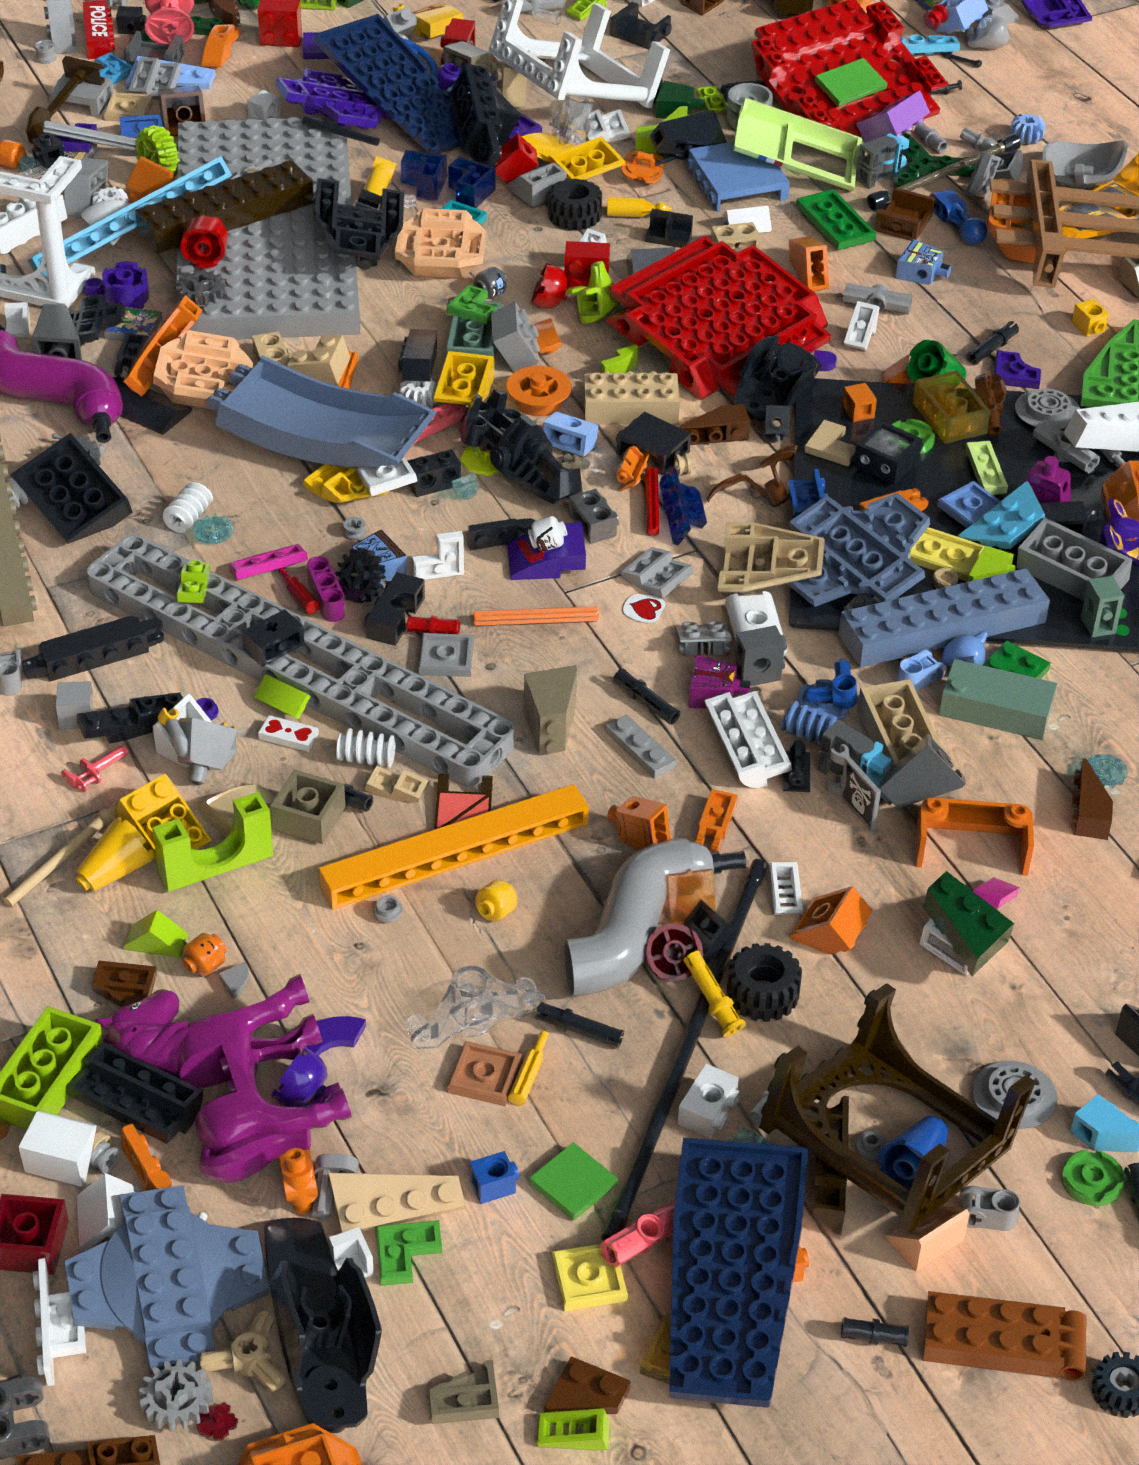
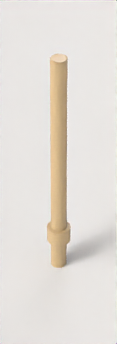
M119 799L109 808H103L97 813L94 821L4 898L5 904L12 907L102 827L107 828L115 820L116 814L114 809Z

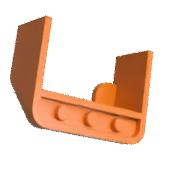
M998 179V180H1004V181H1013V180H1008V179ZM992 192L987 228L995 241L996 229L1034 233L1031 230L1011 227V222L1016 225H1022L1028 221L993 217V203L1030 208L1028 196ZM997 243L1008 260L1034 264L1036 247Z
M934 797L927 798L918 805L916 813V867L922 868L927 828L1014 834L1021 836L1022 875L1028 876L1034 849L1033 814L1028 807L1012 803Z

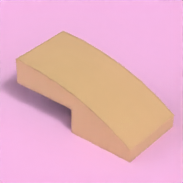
M376 766L366 784L365 791L393 800L418 802L428 780L406 770H403L401 775H398L380 766Z

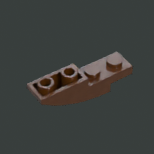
M208 0L210 11L215 18L224 21L225 25L237 27V24H240L237 2L233 0Z
M155 1435L88 1441L86 1449L16 1456L15 1465H160Z

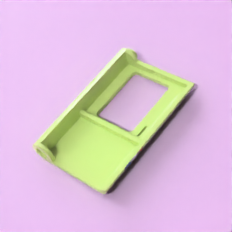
M745 97L738 115L733 151L785 168L787 172L799 176V174L853 191L859 147L863 142L861 137ZM793 141L844 158L846 160L845 177L793 160L791 158Z

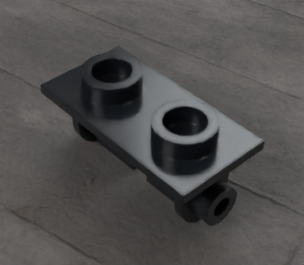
M795 740L790 745L789 751H785L791 762L792 771L783 773V791L810 792V752H806V746L802 741Z

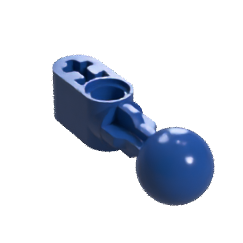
M952 189L929 195L935 198L933 213L944 223L951 222L960 228V236L965 243L977 245L985 240L987 236L985 222L977 217L970 218L965 202Z

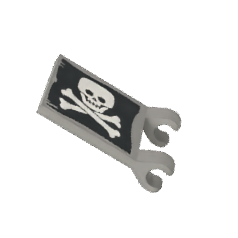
M841 744L840 753L836 752L834 748L830 750V759L844 766L843 776L837 775L836 783L827 779L826 789L830 793L840 796L872 831L876 828L881 790L850 758L847 745Z

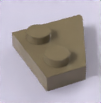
M493 1360L483 1362V1368L470 1375L463 1372L455 1376L451 1381L443 1382L429 1389L432 1424L499 1418Z

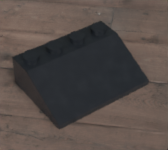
M71 433L10 474L68 544L109 529L133 513L128 498Z

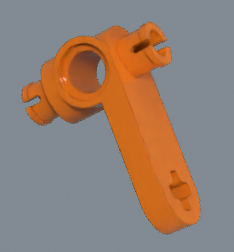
M292 1148L279 1157L286 1200L291 1205H294L296 1213L307 1214L313 1210V1201L318 1196L310 1149Z

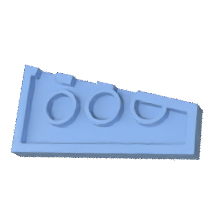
M137 56L125 83L126 89L130 87L139 59L148 57ZM159 60L161 63H176L165 60ZM179 63L182 70L176 86H199L200 89L211 88L216 76L215 69Z

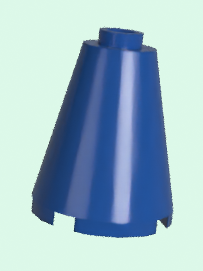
M926 1116L886 1142L876 1156V1162L879 1160L880 1164L879 1170L910 1191L921 1157L939 1143L945 1147L949 1135L945 1122L936 1116Z

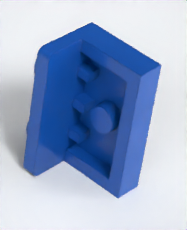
M819 469L813 470L812 480H788V493L793 518L828 495L827 493L824 494L825 479L820 478Z

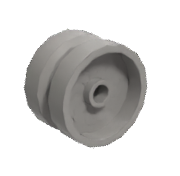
M742 83L730 88L727 99V123L736 129L739 111L745 97L772 106V92L767 87L755 83Z

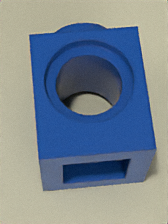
M505 1151L470 1162V1182L480 1204L516 1193V1180L519 1179L518 1168L514 1161H509Z

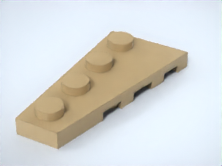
M329 1173L328 1175L341 1233L357 1227L360 1228L361 1232L376 1229V1226L401 1224L463 1210L466 1207L459 1176Z

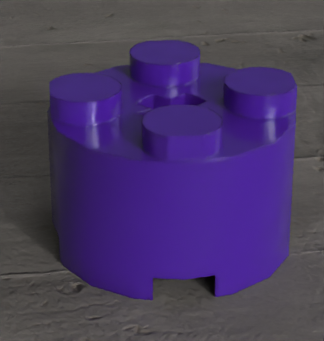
M128 261L115 263L116 267L110 270L105 268L102 273L106 303L108 305L123 303L126 307L143 309L144 304L149 299L146 269L139 268L138 263Z

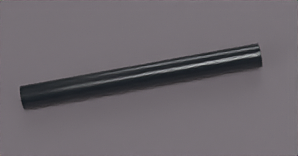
M306 116L302 120L303 125L370 145L378 146L380 139Z

